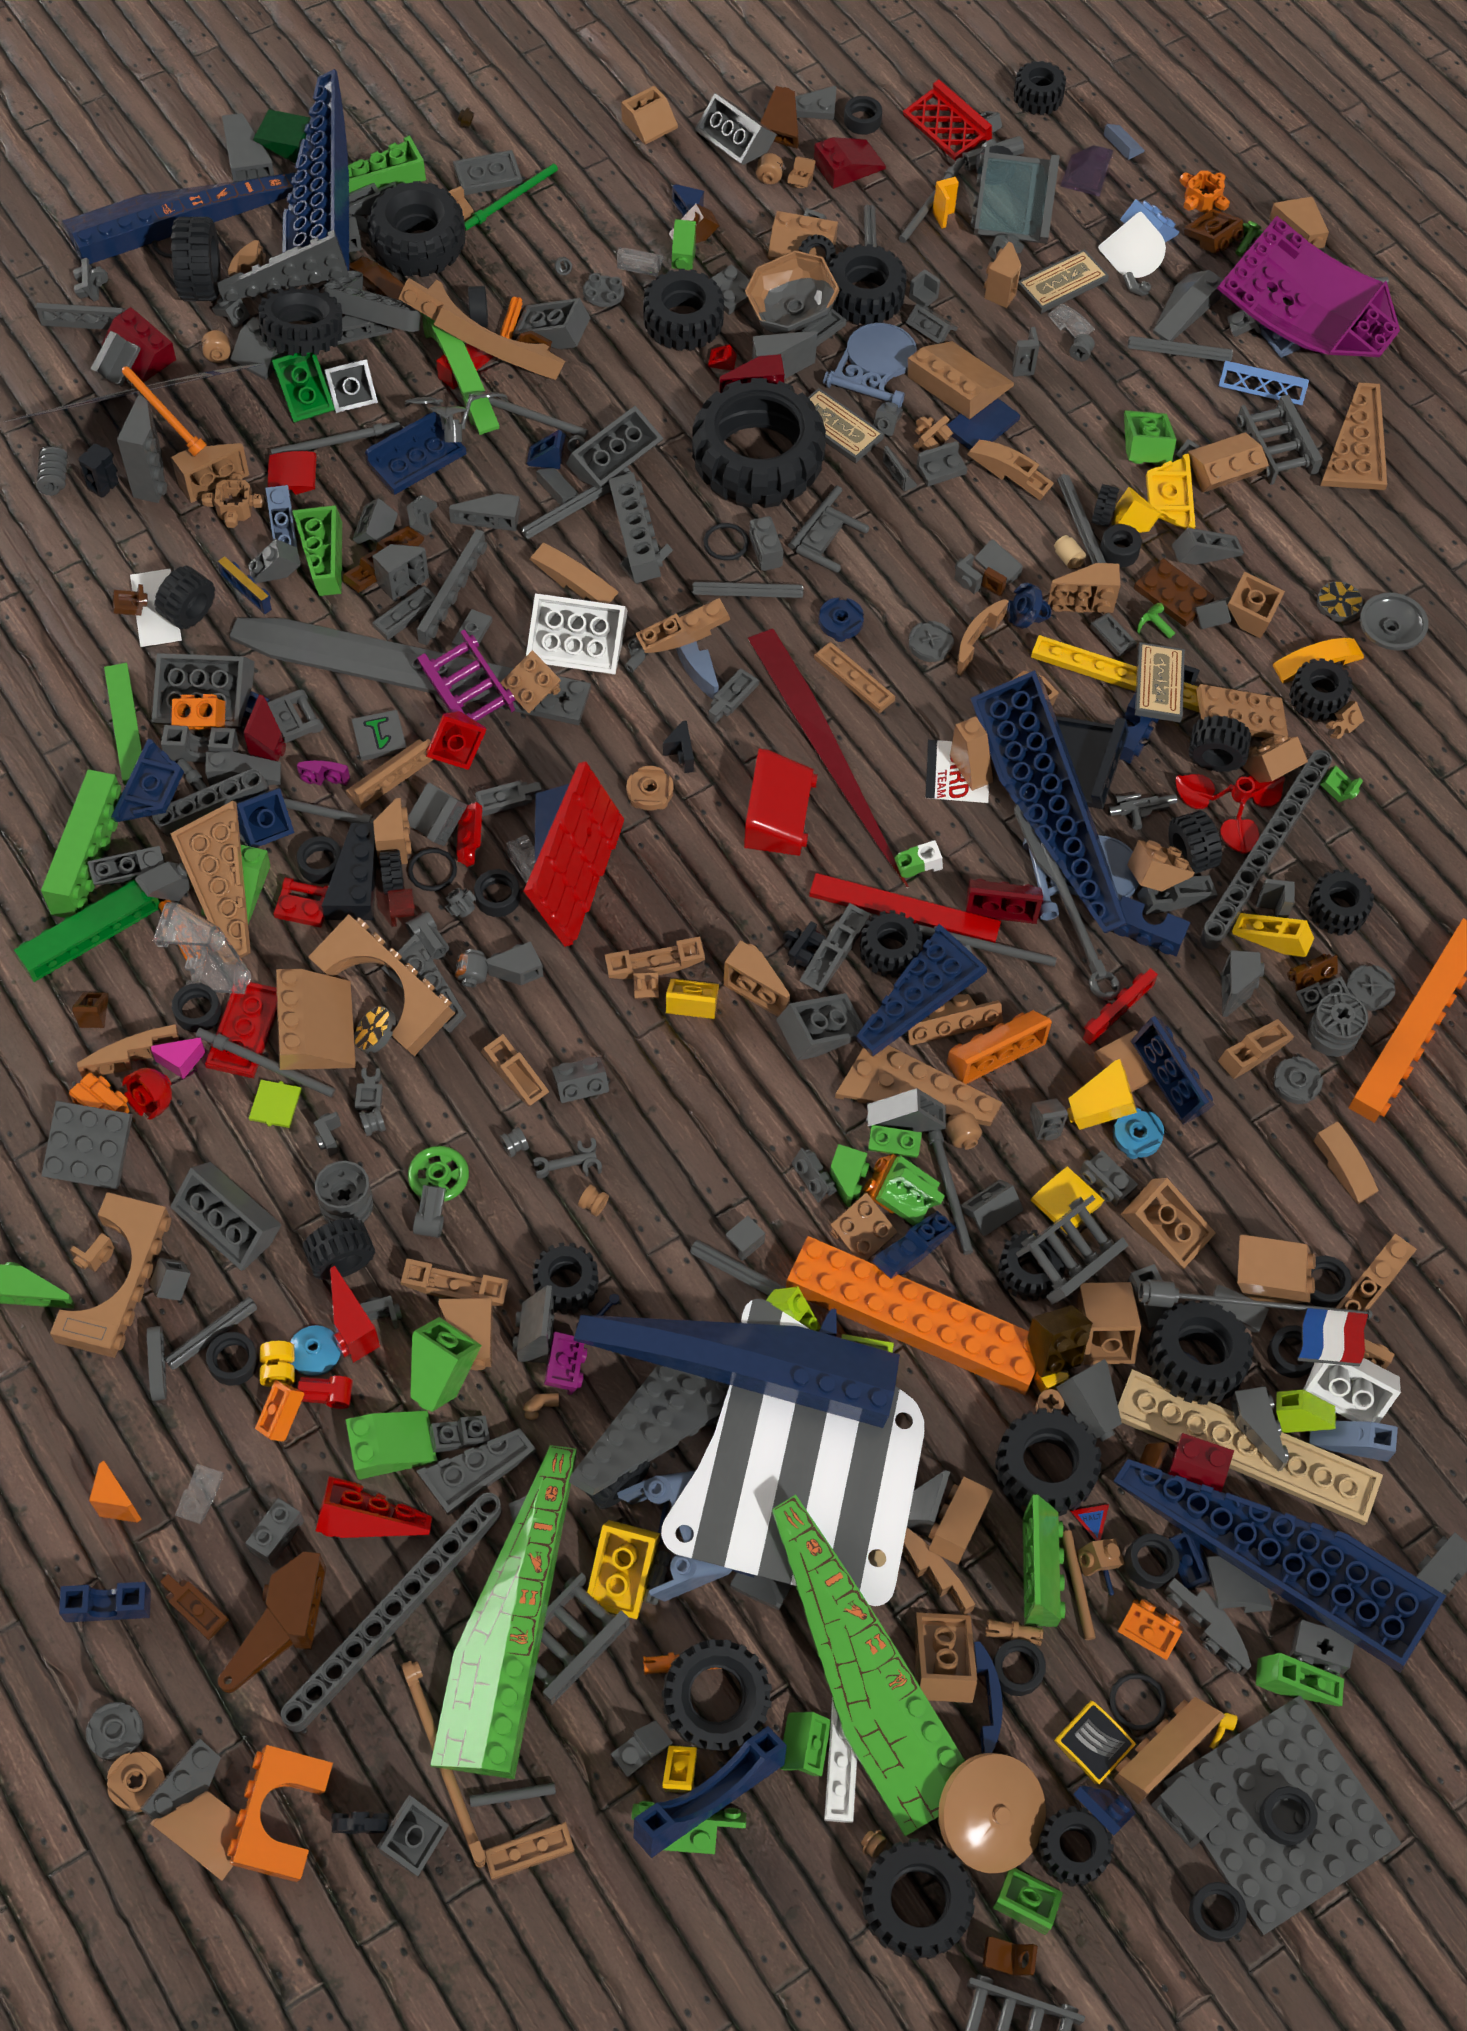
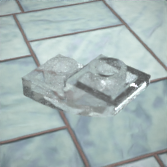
M1063 303L1048 313V316L1060 330L1066 327L1074 338L1079 334L1090 335L1095 330L1080 313Z
M197 1464L188 1489H184L175 1516L202 1524L216 1496L224 1473Z

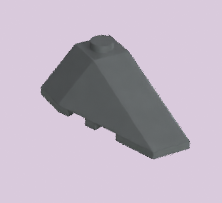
M1210 270L1188 274L1176 284L1153 329V333L1162 340L1173 341L1221 299L1222 292L1217 287L1224 279Z

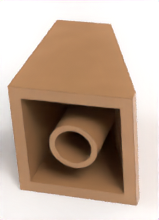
M1240 1235L1237 1283L1244 1296L1256 1301L1310 1303V1294L1315 1292V1281L1311 1277V1269L1316 1267V1258L1314 1253L1311 1254L1307 1244Z
M1131 1282L1081 1284L1077 1298L1078 1311L1093 1323L1084 1353L1083 1365H1094L1104 1359L1108 1364H1135L1141 1324Z

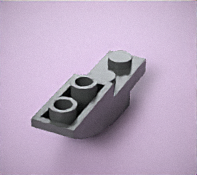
M1174 1578L1164 1591L1167 1601L1173 1607L1181 1608L1188 1614V1619L1195 1626L1205 1629L1199 1639L1203 1642L1202 1644L1207 1651L1220 1656L1225 1661V1666L1231 1672L1239 1673L1243 1676L1251 1667V1663L1244 1643L1225 1611L1218 1609L1217 1602L1204 1589L1196 1597Z

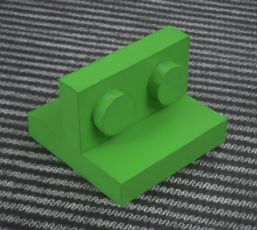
M898 1156L895 1158L876 1200L915 1226L923 1220L928 1208L942 1203L945 1195L938 1191L940 1183L904 1157Z

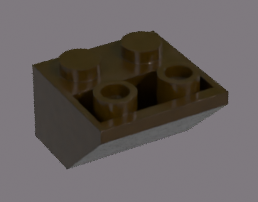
M1073 1305L1032 1318L1027 1340L1038 1375L1041 1378L1080 1366L1084 1359L1093 1323Z

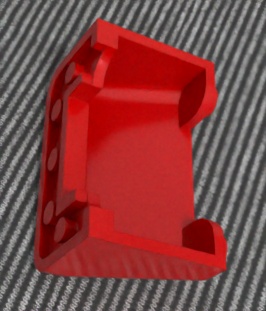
M758 749L746 818L744 848L800 856L801 848L807 846L808 833H804L809 795L811 788H816L818 774H813L814 769L773 751Z

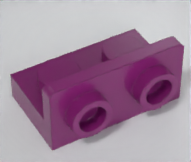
M554 1332L544 1385L566 1389L567 1394L572 1395L577 1388H581L583 1373L580 1372L581 1363H585L588 1349L584 1347L583 1343L573 1341L574 1336Z

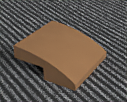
M1136 1030L1095 1051L1094 1055L1095 1059L1104 1069L1115 1060L1120 1059L1124 1066L1131 1092L1155 1080L1131 1042L1132 1038L1138 1033Z

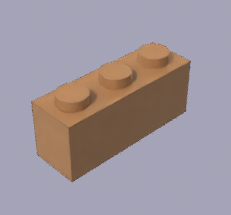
M963 1477L959 1486L954 1484L948 1496L951 1503L950 1505L944 1503L938 1516L942 1521L940 1525L934 1523L928 1538L932 1539L929 1551L959 1564L987 1507L993 1490L966 1477Z

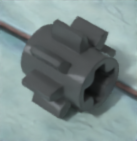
M456 888L446 897L449 904L445 907L455 917L458 915L461 918L466 917L475 909L473 901L476 900V897L470 890Z

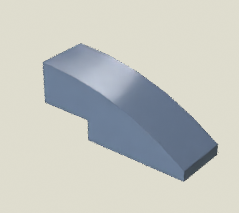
M697 642L676 648L679 659L687 674L706 695L713 699V696L719 690L708 649L699 651Z

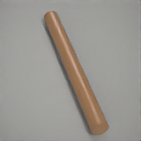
M1063 1531L1062 1540L1085 1640H1093L1096 1637L1072 1531Z

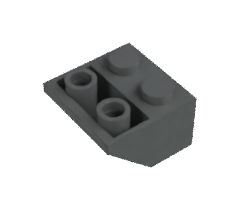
M390 544L372 556L376 582L392 600L405 595L410 589L424 583L429 578L426 551L423 547Z

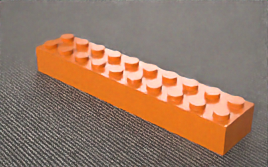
M807 1236L787 1278L786 1288L798 1286L803 1296L809 1302L828 1310L836 1309V1313L1022 1395H1026L1036 1371L1035 1362L1027 1340L1029 1331L900 1275L890 1279L876 1265Z

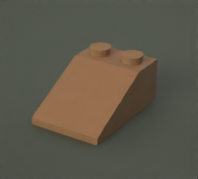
M241 443L205 446L196 456H193L186 449L171 457L178 486L191 503L201 499L204 493L215 492L216 484L221 480H229L232 473H240L242 478L249 475L245 452Z
M740 940L725 961L723 985L778 1017L789 1005L790 994L762 952L756 946L746 944Z
M1168 1178L1152 1179L1121 1213L1139 1235L1181 1269H1185L1216 1234Z
M916 1612L915 1680L928 1701L973 1703L977 1685L971 1615Z

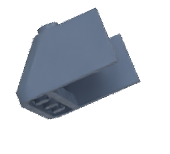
M696 1471L654 1476L617 1492L618 1498L631 1505L648 1499L655 1504L670 1501L673 1507ZM688 1525L679 1526L684 1543L690 1542L694 1537L693 1529ZM676 1555L670 1565L674 1580L649 1590L650 1596L665 1602L731 1573L733 1569Z

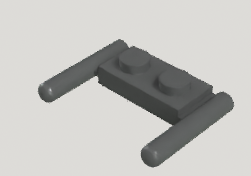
M828 506L802 540L801 545L797 547L796 553L838 573L841 570V565L822 556V554L840 531L843 523L865 534L869 532L870 527Z

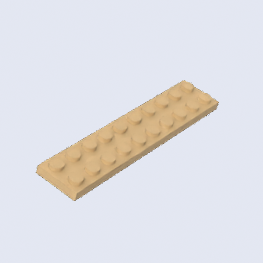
M1133 1369L1131 1370L1118 1403L1122 1423L1174 1445L1177 1444L1181 1433L1232 1449L1234 1453L1230 1469L1362 1525L1367 1523L1383 1474L1281 1432L1280 1438L1282 1445L1287 1447L1289 1460L1282 1471H1277L1238 1428L1233 1411L1209 1401L1207 1405L1198 1404L1197 1401H1192V1403L1185 1402L1183 1397L1171 1395L1167 1387L1163 1389L1158 1383L1159 1380Z

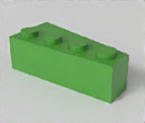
M410 135L405 137L404 142L398 145L396 143L389 145L388 150L382 153L376 151L371 154L369 159H360L348 165L349 193L372 183H375L379 189L393 182H396V184L405 182L406 184L413 183V181H426L424 160Z
M337 506L292 510L310 573L319 596L342 594V520Z

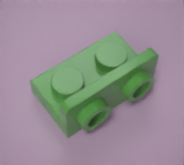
M872 1125L868 1149L870 1151L917 1158L919 1156L922 1133Z

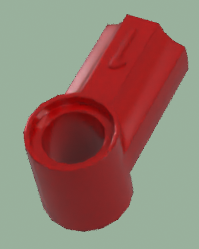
M331 1376L329 1379L301 1377L298 1389L304 1392L302 1402L323 1403L331 1408L347 1409L350 1405L353 1380L345 1376Z

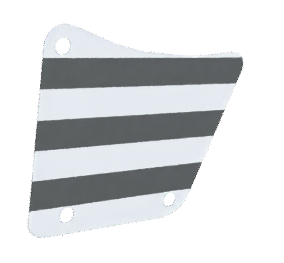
M763 1299L750 1301L745 1306L741 1323L789 1325L809 1329L773 1306L769 1301ZM729 1385L714 1436L696 1472L663 1522L661 1536L664 1544L676 1555L797 1586L772 1512L773 1508L796 1494L867 1603L871 1606L885 1604L893 1596L924 1438V1419L917 1403L895 1386L889 1417L884 1427L880 1428ZM902 1412L909 1414L913 1420L912 1426L908 1429L899 1428L895 1422L896 1415ZM688 1525L693 1529L694 1537L690 1542L683 1543L676 1538L675 1532L679 1526ZM874 1549L883 1551L886 1556V1562L881 1567H875L869 1563L868 1555Z

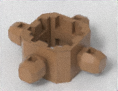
M232 473L229 480L218 482L215 494L213 492L202 494V505L207 507L215 506L217 515L222 520H225L228 528H235L238 525V521H245L251 517L252 507L262 508L266 504L265 495L257 493L252 495L250 484L243 480L240 473ZM229 495H232L233 498L244 497L238 505H235V503L224 505L223 502L225 498H229Z

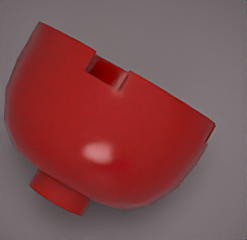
M142 1068L132 1072L123 1079L122 1087L126 1085L128 1090L124 1095L138 1115L142 1116L145 1113L149 1116L147 1119L151 1120L168 1108L172 1100L171 1081L166 1075L153 1068Z

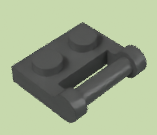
M303 689L268 702V706L279 726L285 743L311 732L318 733L324 728L322 721L317 719L308 703V696ZM297 703L300 705L308 722L302 723L293 704Z

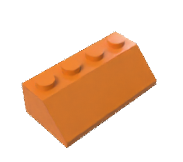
M1034 1010L1026 1014L1020 1013L1012 1021L1006 1024L1000 1023L990 1032L984 1035L980 1033L964 1045H955L949 1051L947 1065L957 1080L968 1084L1045 1045L1052 1021L1050 1018Z

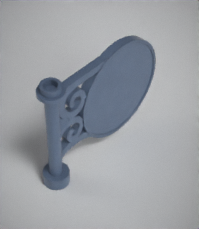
M872 323L864 325L851 334L848 339L847 348L835 372L832 370L831 372L827 371L823 384L827 388H830L833 384L895 403L898 405V408H901L905 393L896 390L892 394L886 392L884 387L890 379L908 371V358L917 352L915 341L905 330L892 324ZM849 359L852 365L846 367V372L844 375L842 370L847 360Z
M1098 835L1119 900L1121 901L1122 896L1130 898L1139 885L1127 865L1133 851L1126 844L1115 838ZM1024 838L1023 848L1030 852L1037 885L1042 888L1043 902L1039 913L1042 920L1055 919L1059 916L1057 904L1051 902L1050 896L1060 894L1052 879L1050 880L1052 887L1048 888L1046 882L1048 875L1035 862ZM1065 877L1070 894L1079 897L1069 880Z

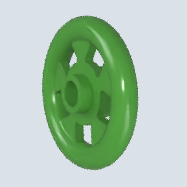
M433 1146L424 1149L414 1157L408 1169L409 1185L417 1196L421 1198L423 1185L431 1184L432 1186L446 1188L444 1202L458 1196L464 1190L469 1178V1168L464 1157L458 1151L446 1146ZM440 1157V1162L429 1163V1158ZM451 1161H454L458 1167L454 1171H451L447 1165ZM419 1169L426 1170L425 1179L418 1178ZM436 1173L443 1174V1176L440 1178L434 1177ZM453 1178L457 1182L449 1189L445 1185Z

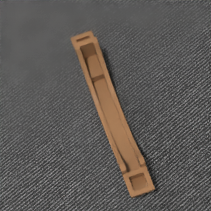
M410 278L405 282L398 299L435 320L434 325L503 361L554 380L557 379L566 361L547 351L549 346L546 344H530L511 340L482 327L465 315L452 302L442 282L438 280L429 289Z

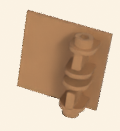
M533 650L500 682L506 690L509 689L517 702L528 713L548 694L556 695L561 690L559 688L560 678Z
M867 1192L830 1224L833 1229L830 1234L833 1238H840L854 1256L865 1261L897 1233V1230Z

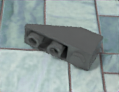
M160 846L87 861L93 885H102L133 880L138 875L164 864Z
M1266 1386L1235 1391L1230 1399V1404L1236 1425L1277 1471H1282L1289 1460L1287 1447L1282 1445L1281 1425L1274 1418L1272 1411L1274 1410V1401L1272 1396L1268 1395Z

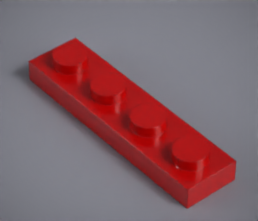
M1151 968L1145 974H1138L1129 989L1126 987L1122 989L1113 1004L1110 1002L1106 1004L1097 1019L1091 1018L1084 1026L1085 1033L1082 1040L1089 1046L1154 986L1158 974Z

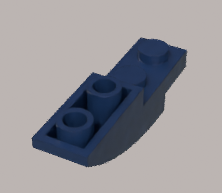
M936 1211L910 1228L903 1238L877 1254L872 1262L890 1279L898 1274L902 1276L937 1248L956 1227L945 1216Z

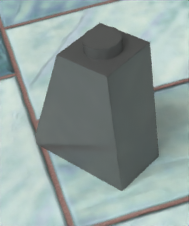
M918 1088L867 1104V1123L869 1128L872 1125L915 1132L946 1129V1105Z
M1104 1359L1056 1387L1071 1413L1076 1416L1075 1420L1077 1423L1080 1424L1083 1421L1088 1426L1086 1432L1088 1434L1094 1433L1096 1439L1100 1438L1101 1442L1115 1435L1113 1429L1122 1424L1108 1363Z

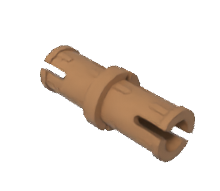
M991 1619L987 1620L986 1637H995L1009 1641L1022 1639L1041 1646L1042 1640L1040 1638L1043 1639V1628L1019 1625L1018 1621L1007 1623Z

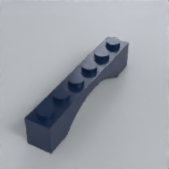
M767 1726L748 1739L739 1751L703 1784L678 1798L657 1802L635 1817L633 1838L653 1858L784 1766L787 1745Z

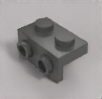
M600 1056L587 1057L581 1061L562 1063L559 1066L552 1067L561 1103L609 1092L606 1070Z

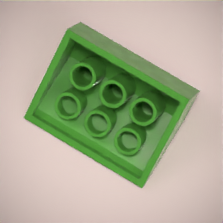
M1032 1495L1022 1518L1024 1626L1057 1627L1061 1618H1065V1602L1060 1600V1591H1064L1065 1587L1064 1574H1060V1564L1064 1562V1549L1059 1547V1538L1063 1537V1521H1059L1058 1511L1042 1497Z

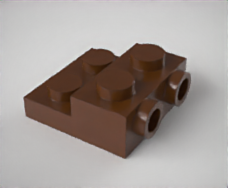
M1211 209L1184 227V234L1199 240L1200 248L1216 254L1221 250H1226L1230 243L1242 239L1244 235L1243 219Z

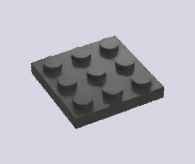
M56 1101L41 1176L119 1190L133 1114Z

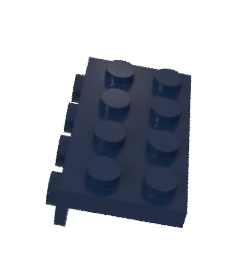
M436 412L425 415L402 430L389 435L386 439L371 445L365 451L367 465L394 495L467 454L466 448L461 442H445L441 418Z

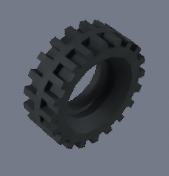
M294 286L286 291L280 288L277 289L276 294L268 293V299L262 298L261 304H259V333L263 342H267L269 348L277 347V352L288 351V354L294 356V353H301V356H307V353L319 355L320 350L328 352L330 351V346L336 347L338 341L342 339L341 304H337L335 297L329 298L328 292L319 293L317 288L307 290L305 286H301V289H294ZM307 321L313 324L298 325L290 324L289 322Z
M726 1639L707 1640L685 1649L671 1663V1667L664 1678L665 1684L662 1690L663 1710L667 1714L672 1729H675L684 1741L698 1748L728 1750L743 1745L748 1739L758 1733V1729L762 1724H765L768 1709L771 1708L772 1701H770L772 1685L768 1682L766 1667L763 1668L759 1662V1657L748 1651L746 1646ZM710 1668H722L732 1673L738 1680L742 1691L741 1703L737 1712L729 1719L721 1722H710L700 1717L694 1710L690 1699L691 1686L695 1678L701 1672Z

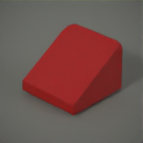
M730 344L711 349L708 366L710 368L734 370L737 354Z

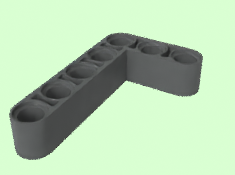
M348 271V276L332 279L324 285V292L329 293V298L335 297L337 299V304H341L343 314L408 332H416L420 329V311L403 301L364 291L363 274L361 272Z
M250 769L177 801H174L172 798L166 813L152 815V818L161 832L171 837L170 833L231 801L239 803L268 792L269 785L260 771Z

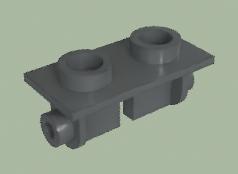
M801 1148L792 1161V1165L808 1187L809 1192L819 1203L826 1193L830 1196L837 1191L835 1188L836 1183L831 1179L827 1171L819 1173L824 1167L815 1152H811L809 1149L804 1151Z

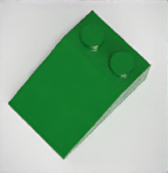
M294 353V356L287 355L272 360L273 368L293 423L335 411L316 355L307 353V356H301V353Z

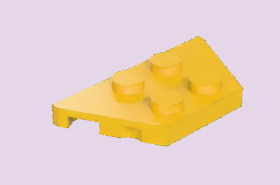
M1184 454L1179 460L1166 462L1161 467H1155L1147 471L1146 485L1148 503L1161 513L1159 519L1186 530L1187 528L1195 529L1190 456L1189 454Z

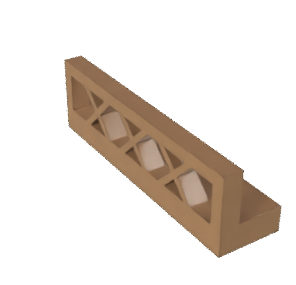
M421 739L417 740L346 790L347 796L360 810H363L434 760L425 755L431 741L429 739L424 742Z

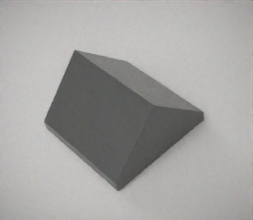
M367 359L324 369L326 384L335 413L378 403Z
M408 1795L377 1848L381 1855L412 1874L419 1876L449 1824L415 1798Z

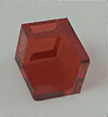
M411 888L388 891L392 927H397L396 918L415 915L413 890Z

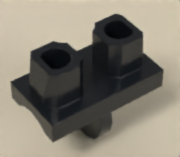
M810 921L803 933L799 928H796L794 932L785 931L783 939L786 943L783 947L789 951L788 956L790 957L787 965L792 968L796 964L808 967L814 954L806 949L808 946H811L818 950L823 939L826 940V937L817 931L816 923Z

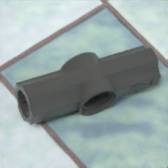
M1016 136L1001 142L990 139L981 148L963 153L962 159L964 160L965 169L967 171L976 169L977 156L986 146H1004L1009 148L1014 156L1023 154L1025 147L1022 138ZM990 162L988 164L991 167H998L1003 163Z

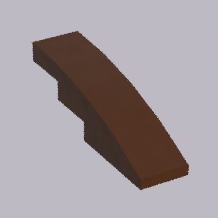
M364 256L349 264V271H358L363 274V286L369 292H375L376 294L399 300L398 298L404 285L385 268Z
M406 526L377 542L376 550L361 557L359 566L343 574V581L358 593L376 582L372 557L374 554L390 544L418 547L424 541V537L411 527Z

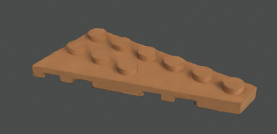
M1358 383L1320 486L1374 490L1386 489L1387 473L1380 384Z
M231 801L170 833L224 960L229 964L251 953L237 802Z
M889 1045L875 1056H872L863 1047L835 1094L837 1099L844 1100V1098L857 1100L859 1103L866 1104L867 1102L873 1103L918 1088L946 1105V1116L949 1117L958 1111H965V1113H972L978 1124L991 1126L1003 1103Z

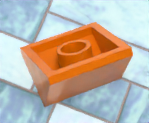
M105 1461L99 1463L89 1499L99 1517L136 1523L142 1520Z

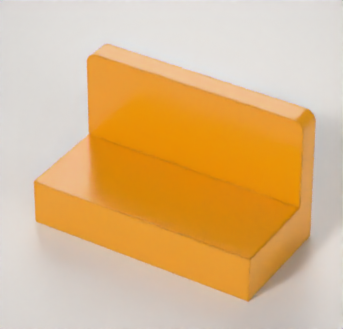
M956 177L936 182L932 213L942 229L946 228L948 215L955 212L959 183Z

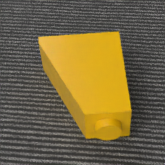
M1120 1059L1115 1060L1068 1098L1071 1106L1067 1108L1071 1123L1075 1122L1079 1130L1137 1113L1127 1075Z

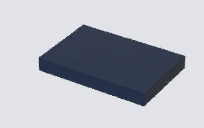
M997 398L971 419L960 414L947 426L953 432L952 437L971 450L979 440L995 441L1020 420V414Z

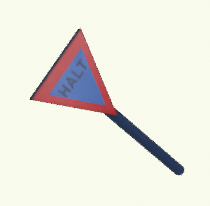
M1109 1504L1070 1511L1094 1541L1101 1540ZM1103 1570L1108 1593L1112 1596L1114 1591L1108 1570Z

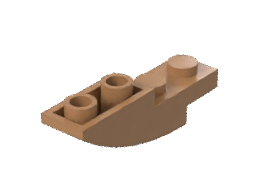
M979 440L967 454L1001 480L1007 476L1040 501L1054 484L1037 471L1038 463L1024 454L999 443Z
M720 598L682 617H678L676 613L635 634L645 653L661 652L675 649L712 635L710 630L729 621L730 617Z
M1395 1233L1336 1308L1357 1311L1370 1309L1417 1249Z

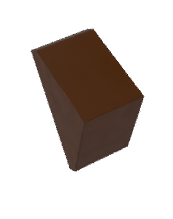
M82 993L72 1006V1012L79 1028L105 1027L108 993Z

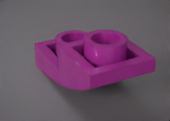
M316 760L298 762L297 764L299 778L308 784L314 783L321 786L324 779H327L333 784L339 783L347 786L350 780L347 765Z

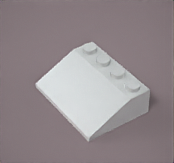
M535 593L526 656L533 650L546 665L616 675L628 610L625 606Z

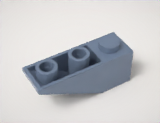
M288 485L265 488L273 541L277 539L297 547Z
M1336 1421V1429L1310 1431L1309 1444L1323 1450L1388 1462L1396 1452L1398 1427L1366 1421Z

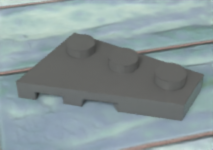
M197 1739L140 1809L154 1820L170 1814L176 1810V1807L184 1803L191 1802L196 1796L208 1791L221 1757L201 1739Z

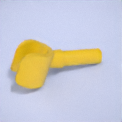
M1224 1714L1225 1717L1218 1723L1217 1732L1209 1746L1211 1749L1217 1748L1225 1729L1235 1730L1237 1723L1236 1715Z

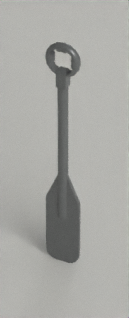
M1017 804L1014 808V813L1033 858L1056 884L1090 962L1089 967L1092 972L1089 979L1090 990L1096 997L1102 1000H1113L1120 993V982L1116 976L1105 970L1102 961L1098 959L1066 885L1065 875L1026 820ZM1107 978L1110 980L1112 989L1115 991L1101 992L1095 979Z

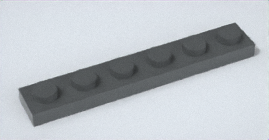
M475 530L418 626L419 643L427 646L431 638H435L441 621H445L451 604H455L461 587H465L469 573L475 570L479 556L485 553L487 542H485L483 531Z

